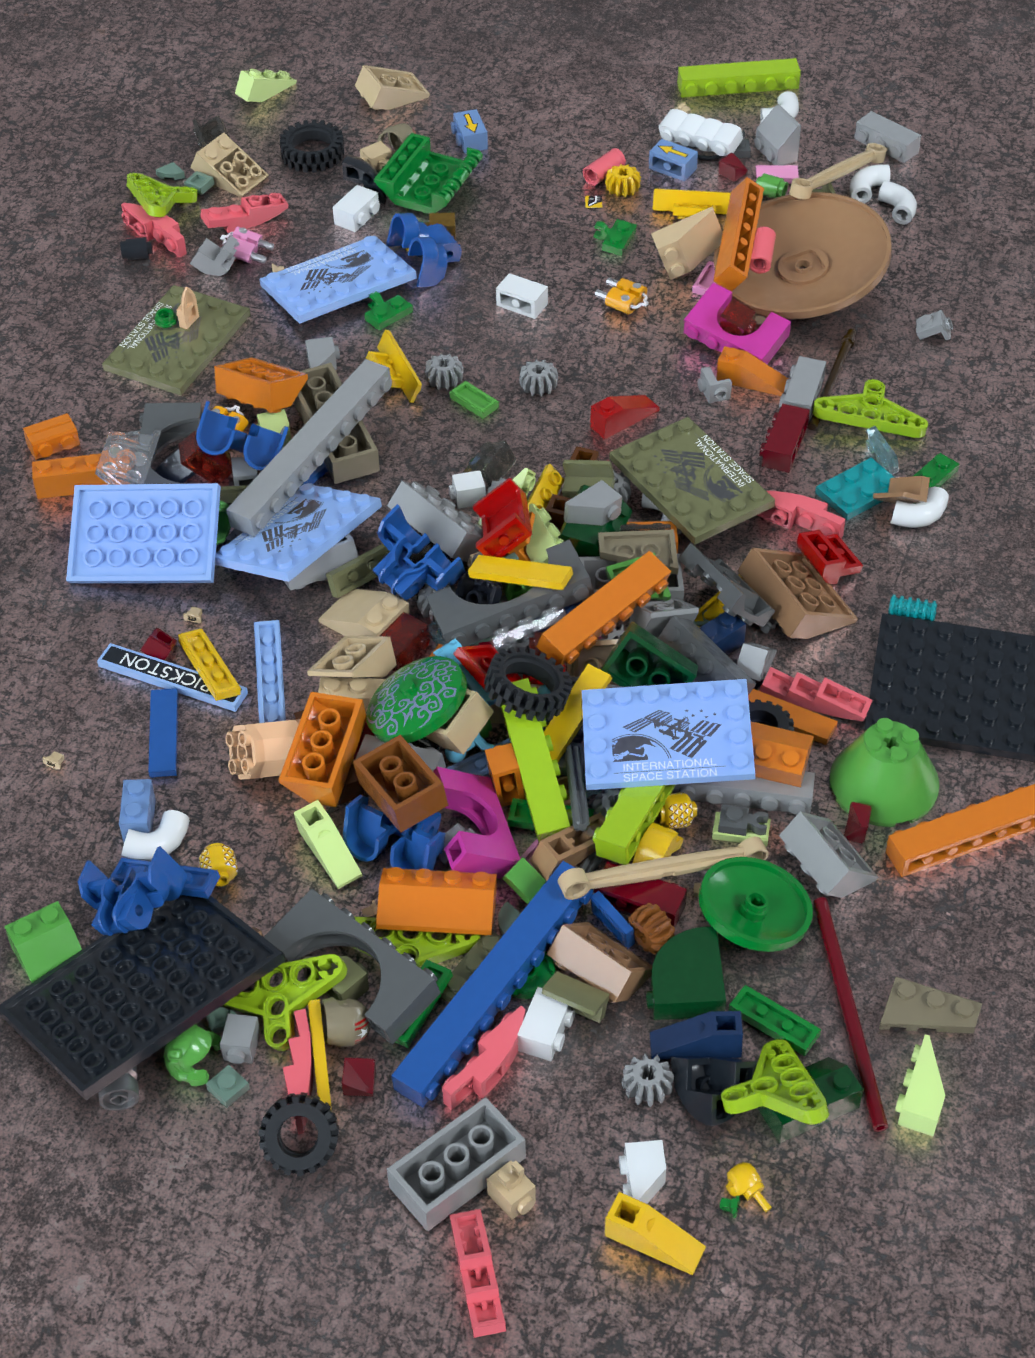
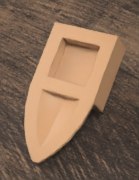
M188 287L184 288L181 305L177 309L179 326L186 330L199 318L195 294Z

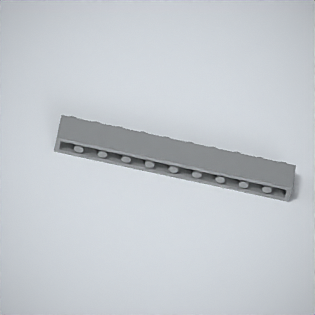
M368 359L361 363L226 509L230 527L254 537L261 529L265 528L268 521L281 510L286 501L294 496L296 490L309 479L318 466L322 465L325 458L337 448L345 436L350 434L354 426L377 404L384 393L389 391L392 386L389 367Z
M571 742L570 745L580 747L586 787L584 744ZM563 754L558 762L561 775L556 776L557 779L567 776L565 754ZM805 771L801 788L755 777V779L676 784L672 793L683 792L691 800L712 804H728L798 814L801 811L810 814L815 773Z

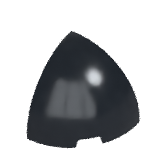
M346 156L342 161L343 180L363 184L364 188L378 192L379 203L385 204L387 196L374 182V178L379 172L369 162L360 157Z
M671 1057L673 1081L680 1100L695 1119L709 1126L722 1124L736 1115L729 1114L724 1110L721 1093L731 1086L752 1080L758 1062L722 1057Z

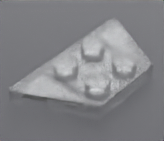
M153 430L152 434H140L139 431H129L127 433L109 432L95 474L108 485L144 484L161 431Z

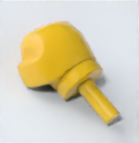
M741 1162L728 1171L726 1189L731 1196L743 1195L747 1201L754 1197L765 1212L772 1209L760 1193L765 1186L752 1164Z

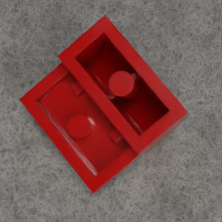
M820 529L799 533L797 538L798 549L826 583L837 584L841 576L861 572L863 564L838 534L825 536Z

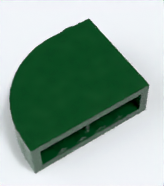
M712 926L683 931L669 939L660 948L652 966L651 991H646L647 1009H653L654 1020L688 1019L710 1011H725L726 995L717 931Z

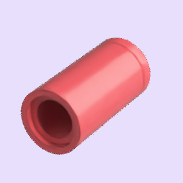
M613 148L583 169L585 181L591 186L598 185L606 179L607 170L612 169V166L618 167L620 164L625 166L626 159L624 154L619 149Z
M759 227L756 229L749 266L755 273H766L771 268L776 234L769 227Z

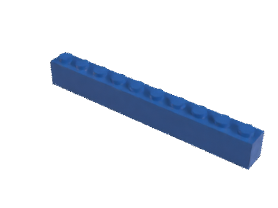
M565 861L561 862L393 1072L391 1078L395 1091L422 1108L429 1100L432 1101L437 1097L441 1090V1084L447 1077L455 1074L459 1061L465 1054L469 1055L473 1051L478 1037L482 1032L485 1033L491 1028L496 1014L499 1010L503 1011L508 1006L514 991L517 988L523 987L532 968L538 967L541 964L546 950L550 945L552 946L562 925L572 924L582 904L586 905L590 901L591 895L594 892L593 889H590L584 896L574 900L566 899L558 884L559 876L565 871L575 868L574 866Z

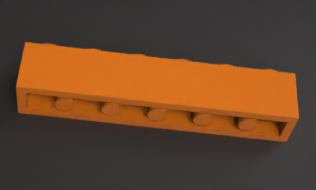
M748 177L731 191L713 279L719 286L731 292L748 276L764 191L762 186Z
M649 550L542 633L536 647L541 652L547 654L546 657L548 659L554 658L556 660L555 666L559 664L563 666L565 663L570 665L579 657L580 651L584 648L586 650L592 648L598 641L599 636L602 634L607 636L611 633L618 621H626L633 614L637 606L640 608L644 607L650 601L651 595L655 592L660 594L669 584L667 580L672 571Z
M1035 784L1019 787L1013 792L1002 796H994L988 801L979 804H971L965 809L954 813H946L940 818L929 822L923 821L912 828L895 831L888 836L885 853L900 876L905 877L1035 830Z

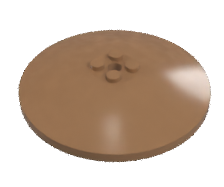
M812 192L809 199H798L792 195H785L761 203L757 228L769 227L776 234L771 268L768 272L762 274L755 273L749 268L747 278L732 291V301L755 314L768 317L773 312L785 319L817 317L843 309L867 295L885 275L892 254L891 236L888 227L880 215L872 208L856 199L839 194ZM720 246L715 249L714 270L716 269Z

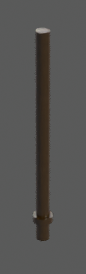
M848 329L846 335L842 337L841 348L820 397L831 396L848 352L855 344V329ZM812 414L808 428L815 431L821 419Z

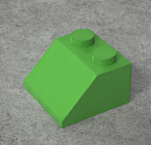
M58 901L4 926L10 945L31 983L82 950L71 923Z

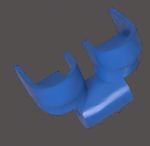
M398 213L393 216L386 245L388 247L402 246V248H409L408 256L423 255L417 287L436 286L445 278L447 262L460 261L462 254L460 244L442 224L427 226L424 222H418L417 217L412 213Z
M206 400L196 434L198 446L202 451L210 455H219L228 449L243 453L245 461L250 467L256 470H263L282 450L288 431L287 426H284L281 432L278 433L252 423L247 434L235 430L238 418L211 411L210 401Z
M398 504L381 520L377 535L390 552L375 566L373 572L379 577V582L382 585L386 583L391 588L392 594H398L404 600H407L417 594L425 583L432 589L439 591L447 585L456 584L466 572L461 558L457 557L451 562L437 543L426 553L422 560L414 564L409 557L411 554L420 553L430 543V539L426 533L420 536L409 525Z
M359 795L346 806L343 840L352 856L361 861H372L386 848L388 837L395 834L401 838L391 846V867L412 870H434L436 858L444 849L446 833L438 832L441 813L436 812L400 833L383 811L381 812L368 806V797Z
M159 846L154 853L149 867L142 866L139 873L129 869L122 885L117 886L90 860L86 861L78 879L81 897L97 910L91 925L99 933L112 936L113 934L127 933L146 928L151 922L153 909L162 906L165 901L178 899L188 878L184 869Z

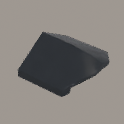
M188 439L166 456L154 471L161 477L173 482L185 483L196 474L192 441Z

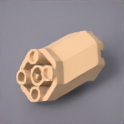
M301 719L234 726L233 730L226 734V744L229 747L230 756L228 762L230 773L237 775L239 780L280 776Z

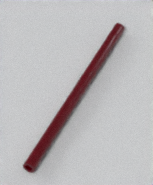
M819 897L813 901L872 1127L875 1132L885 1131L888 1128V1123L827 898Z

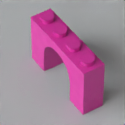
M712 283L684 319V334L719 352H722L724 346L747 351L768 364L789 337L791 321L771 312L755 332L744 336L729 334L718 323L731 307L732 292Z
M436 767L433 772L443 782L448 806L445 808L466 815L477 825L482 834L464 831L457 832L444 848L451 870L467 873L486 872L488 874H497V878L502 879L520 860L491 778Z

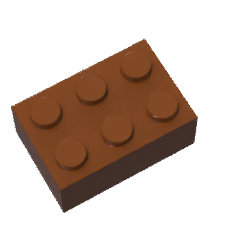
M401 735L353 761L359 784L400 833L448 806L443 782Z

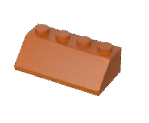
M253 357L214 366L216 393L226 396V399H236L242 404H251L254 408L266 409L269 413L281 412L282 408L290 407L308 380V374Z
M130 450L32 462V479L37 499L74 495L75 485L130 484V478H133L132 454Z
M310 692L279 777L281 785L309 803L319 800L321 805L337 807L366 723L363 699Z
M751 722L755 777L801 788L814 736Z
M399 867L383 868L379 883L376 929L492 935L496 908L497 874H488L486 872L467 873L456 870L431 871L429 869L412 870Z

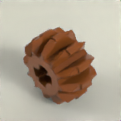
M647 903L641 905L628 917L629 924L634 928V935L638 946H642L647 953L656 954L669 939L675 936V928L670 923L671 919L666 916L665 911L660 910L657 904Z

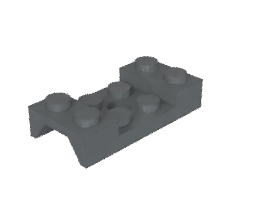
M691 543L680 556L679 560L686 566L684 568L686 573L693 578L700 576V579L711 587L714 584L716 585L715 587L720 591L717 598L724 604L723 609L731 616L735 617L738 614L745 623L749 625L755 623L764 627L775 612L723 560L713 561L707 558Z

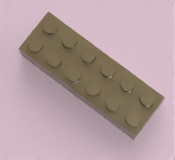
M332 363L299 371L308 374V380L293 403L304 425L342 385ZM362 420L354 426L350 434L345 436L337 448L324 460L334 484L380 471L378 449Z

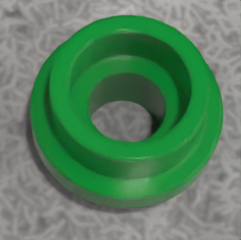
M161 308L156 312L155 324L162 328H170L176 324L177 315L170 308Z

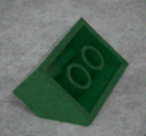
M581 486L577 495L582 493L586 489L590 488L591 486ZM622 500L620 515L615 520H610L604 525L576 524L564 521L560 530L561 535L558 537L564 542L570 540L579 557L600 556L598 533L624 532L632 510Z
M632 621L615 644L600 670L610 674L612 677L611 681L617 685L634 687L692 683L697 676L698 665Z
M827 1057L805 1067L826 1100L829 1116L821 1123L805 1124L767 1107H758V1110L779 1143H783L860 1108L863 1088L848 1065Z

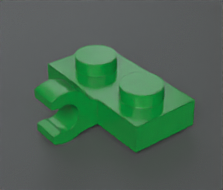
M617 219L610 229L604 222L597 221L594 228L598 230H596L593 237L598 240H604L602 251L622 256L636 233L637 224Z
M376 291L369 294V298L373 301L368 303L371 310L365 313V321L380 331L412 313L413 305L400 295L384 302L380 293Z

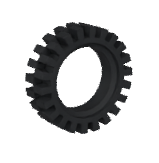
M304 120L303 125L296 122L295 127L292 125L288 126V130L285 129L283 134L280 135L281 158L285 165L288 164V167L291 169L295 167L296 171H300L301 168H303L305 173H308L309 169H312V173H316L318 168H320L321 172L326 171L325 166L329 169L333 168V164L338 165L339 160L342 161L345 154L341 129L339 130L338 126H333L331 122H328L326 125L324 120H321L320 123H317V120H312V123ZM313 140L330 144L322 150L312 152L294 148L300 143Z
M510 647L507 651L502 649L499 654L496 653L485 676L484 684L486 685L485 691L490 692L488 697L491 700L497 699L495 704L498 707L505 705V712L510 713L514 710L516 711L515 717L521 718L522 714H526V720L532 721L534 716H536L538 721H543L545 717L551 720L554 716H559L563 711L572 690V679H569L568 671L563 672L564 667L561 664L555 666L556 660L551 657L549 660H546L547 654L541 652L540 656L535 655L534 649H529V652L526 653L524 647H518L516 652L514 647ZM516 673L533 677L543 683L550 690V693L535 694L527 692L510 682L506 674Z

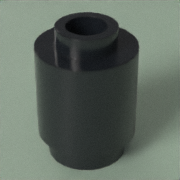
M147 237L127 238L125 241H120L122 259L128 258V261L149 259V254H153L152 241H148Z

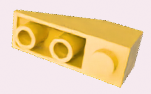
M618 1192L605 1218L606 1237L691 1275L694 1274L706 1249L705 1245L650 1205L621 1192Z

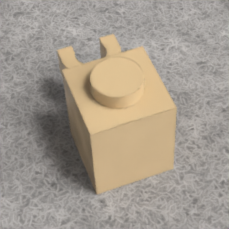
M382 141L360 149V158L369 162L378 172L382 170L392 157V150Z
M510 1160L487 1178V1194L511 1220L519 1214H526L534 1206L536 1186L524 1174V1168L516 1160L514 1162Z

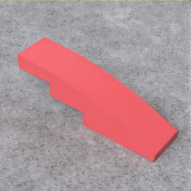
M770 667L759 689L763 693L810 711L862 722L873 701L825 677L822 683L799 672L793 678Z
M306 1009L294 1011L299 1037L288 1039L293 1065L283 1067V1073L288 1094H301L303 1092L312 1096L314 1080L313 1049ZM293 1116L298 1135L303 1134L308 1118Z
M481 1209L450 1214V1223L473 1336L476 1338L506 1332L499 1289Z

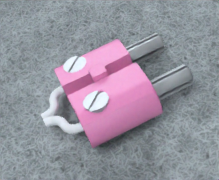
M238 226L234 232L222 235L220 238L223 240L222 244L226 242L225 238L233 235L238 240L234 246L237 250L234 257L247 263L254 260L265 264L267 257L257 254L259 247L270 251L274 249V244L262 240L261 234Z

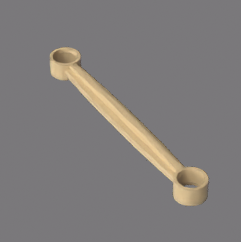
M869 143L866 146L865 152L837 163L808 179L794 178L789 193L798 199H809L812 190L835 181L870 162L883 163L887 148L877 143Z
M750 837L742 841L737 847L653 859L585 873L582 868H572L559 876L558 884L564 897L574 900L587 894L590 889L661 879L666 876H678L708 870L714 864L732 857H752L766 860L769 853L760 837Z

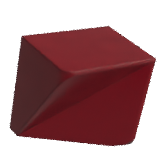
M732 152L719 161L718 174L734 182L748 173L747 168Z
M156 627L140 651L165 661L178 641Z
M851 802L844 837L848 841L861 844L865 842L872 811L870 805Z
M344 1058L342 1075L343 1096H374L376 1076L374 1059Z

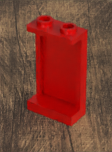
M512 478L505 480L473 505V510L482 520L483 538L476 542V548L484 556L502 558L532 535L526 493Z

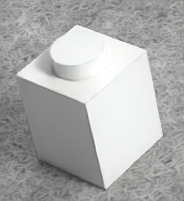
M480 470L452 475V485L448 486L451 500L455 499L457 509L472 507L486 496L485 484Z

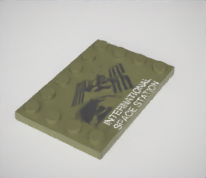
M173 285L102 363L103 370L182 396L250 317V308L193 291L197 300L199 318L187 330L179 326L178 316L175 325L170 328H162L155 324L156 312L161 308H170L177 315V309L181 305L184 288Z
M689 417L609 452V459L694 545L775 506V499Z

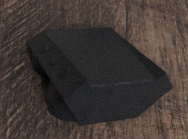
M465 572L462 578L459 579L455 594L465 601L488 605L498 604L502 591L500 585L496 582L469 578L468 572Z

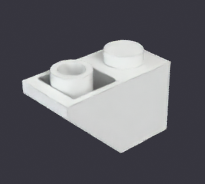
M662 1140L625 1143L624 1155L619 1156L620 1174L627 1177V1184H623V1194L648 1204L665 1184L666 1162Z

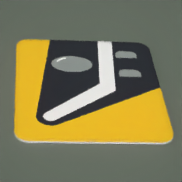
M585 196V207L602 208V196Z

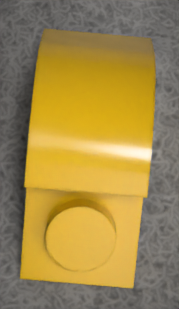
M653 822L645 831L632 863L671 857L672 853L681 849L684 838L678 836L679 833L673 829Z

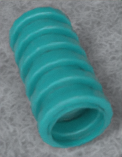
M893 594L890 598L888 614L935 621L937 603L934 600L930 603L928 599L920 601V598L912 600V597L905 599L902 595L898 598L896 594Z

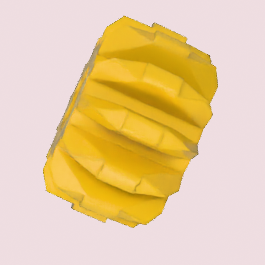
M620 164L618 167L612 166V169L607 170L605 179L606 189L609 190L610 194H616L617 197L621 195L625 198L627 195L633 196L634 192H638L641 182L640 172L636 170V167H630L629 164L626 166Z

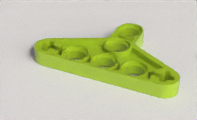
M140 173L127 174V187L150 216L164 217L175 203H194L197 201L198 191L196 188L169 186Z
M876 379L867 380L861 394L817 398L812 409V414L819 419L912 438L924 437L928 427V421L923 417L884 398L885 385Z
M355 917V921L359 924L365 922L374 932L378 930L376 929L377 918ZM389 930L390 933L385 937L392 942L396 951L400 954L404 952L413 954L416 957L415 962L417 966L421 968L426 959L438 964L468 953L479 941L481 935L471 934L470 940H465L466 934L456 933V943H452V933H446L447 937L443 940H435L432 938L434 932L417 931L419 933L417 937L408 939L403 936L404 930ZM354 948V949H356V950H358V951H360V952H362V953H364V954H366V955H369L368 953H366V952H364V951H362V950H360V949Z
M326 954L282 963L256 981L254 988L250 992L242 991L238 996L233 997L222 1005V1007L262 1018L264 1022V1037L267 1044L276 1051H285L290 1048L288 1039L295 1038L294 1011L305 1008L309 1000H316L340 983L347 974V966L335 954ZM334 963L338 968H335L331 975L325 970L331 969V964ZM305 967L310 968V977L306 981H298L299 971ZM276 973H282L283 981L281 984L271 987V977ZM277 1001H284L285 1008L283 1012L273 1015L271 1013L273 1004ZM279 1029H285L287 1033L285 1040L275 1044L273 1042L274 1033Z
M782 1039L772 1040L763 1046L752 1080L731 1086L721 1093L724 1110L729 1114H739L764 1106L805 1124H818L825 1121L829 1116L825 1097L790 1044Z

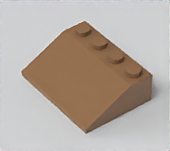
M752 548L737 570L744 581L775 610L771 617L783 628V633L789 638L809 639L854 624L858 620L833 587L823 580L802 553Z

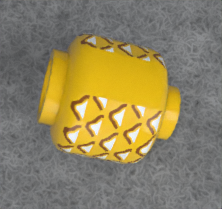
M671 793L656 817V822L670 829L689 827L692 824L693 818L697 816L695 801H691L686 793Z
M213 843L208 845L199 855L200 868L218 871L220 878L216 886L227 885L237 875L238 866L232 848L222 843Z

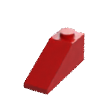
M646 395L609 396L591 406L590 427L603 439H607L660 411V407Z

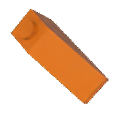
M724 346L717 363V381L730 379L733 386L777 396L784 394L786 381L789 378L747 351Z

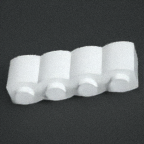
M671 109L658 126L660 135L664 140L679 142L683 146L697 147L701 151H714L719 156H727L731 152L734 153L743 140L742 130L737 125L722 123L712 118L705 119L700 115L687 114L678 109Z

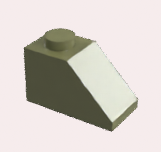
M306 956V957L303 958V959L311 958V957H316V956ZM339 956L347 966V974L340 983L324 994L328 998L334 997L336 1000H346L348 998L357 1000L369 990V973L360 962L355 963L348 956ZM333 963L331 964V969L325 971L332 975L333 970L338 967ZM305 967L303 968L304 977L308 979L311 975V969Z

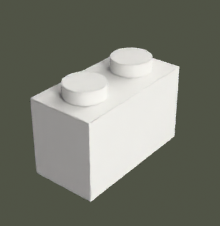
M356 185L333 206L334 224L356 232L379 211L378 192Z
M510 273L496 288V306L534 319L548 305V286Z
M537 987L517 1034L518 1051L552 1061L555 1051L560 1052L565 1040L563 1032L565 1027H571L575 1010H572L571 1006L543 995L542 988Z

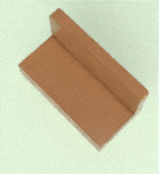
M925 476L890 478L888 493H874L873 499L896 504L897 500L907 503L927 502L930 478Z

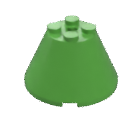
M889 718L879 719L876 724L869 727L843 749L833 761L830 769L829 784L839 806L849 814L851 802L870 805L872 811L869 824L875 826L895 827L896 823L907 821L913 823L921 819L933 808L939 793L938 774L919 740L918 732L905 724L892 721Z

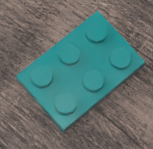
M871 457L817 485L815 494L848 521L883 502L873 499V494L888 493L890 478L895 477Z

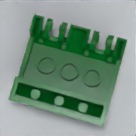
M411 133L374 178V182L395 205L426 214L436 213L447 206L454 194L472 173V170L482 160L483 154L477 149L467 147V156L462 160L431 152L430 137Z

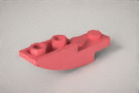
M280 193L259 196L251 195L250 197H241L240 205L201 209L200 217L208 228L223 227L227 233L234 232L237 226L248 229L265 223L288 209L289 204Z
M121 204L123 222L133 228L138 235L147 237L148 241L155 238L179 258L187 254L184 236L180 234L178 222L167 215L164 217L150 216L141 205Z
M767 491L775 499V506L756 515L787 529H791L796 524L811 531L820 529L825 536L838 534L842 538L844 533L845 518L828 512L827 503L803 495Z
M520 1006L514 1012L507 1013L498 1026L492 1031H486L478 1042L479 1056L472 1057L461 1072L450 1076L445 1081L442 1087L443 1103L449 1109L453 1110L473 1092L483 1099L503 1078L518 1053L517 1034L525 1018V1008Z

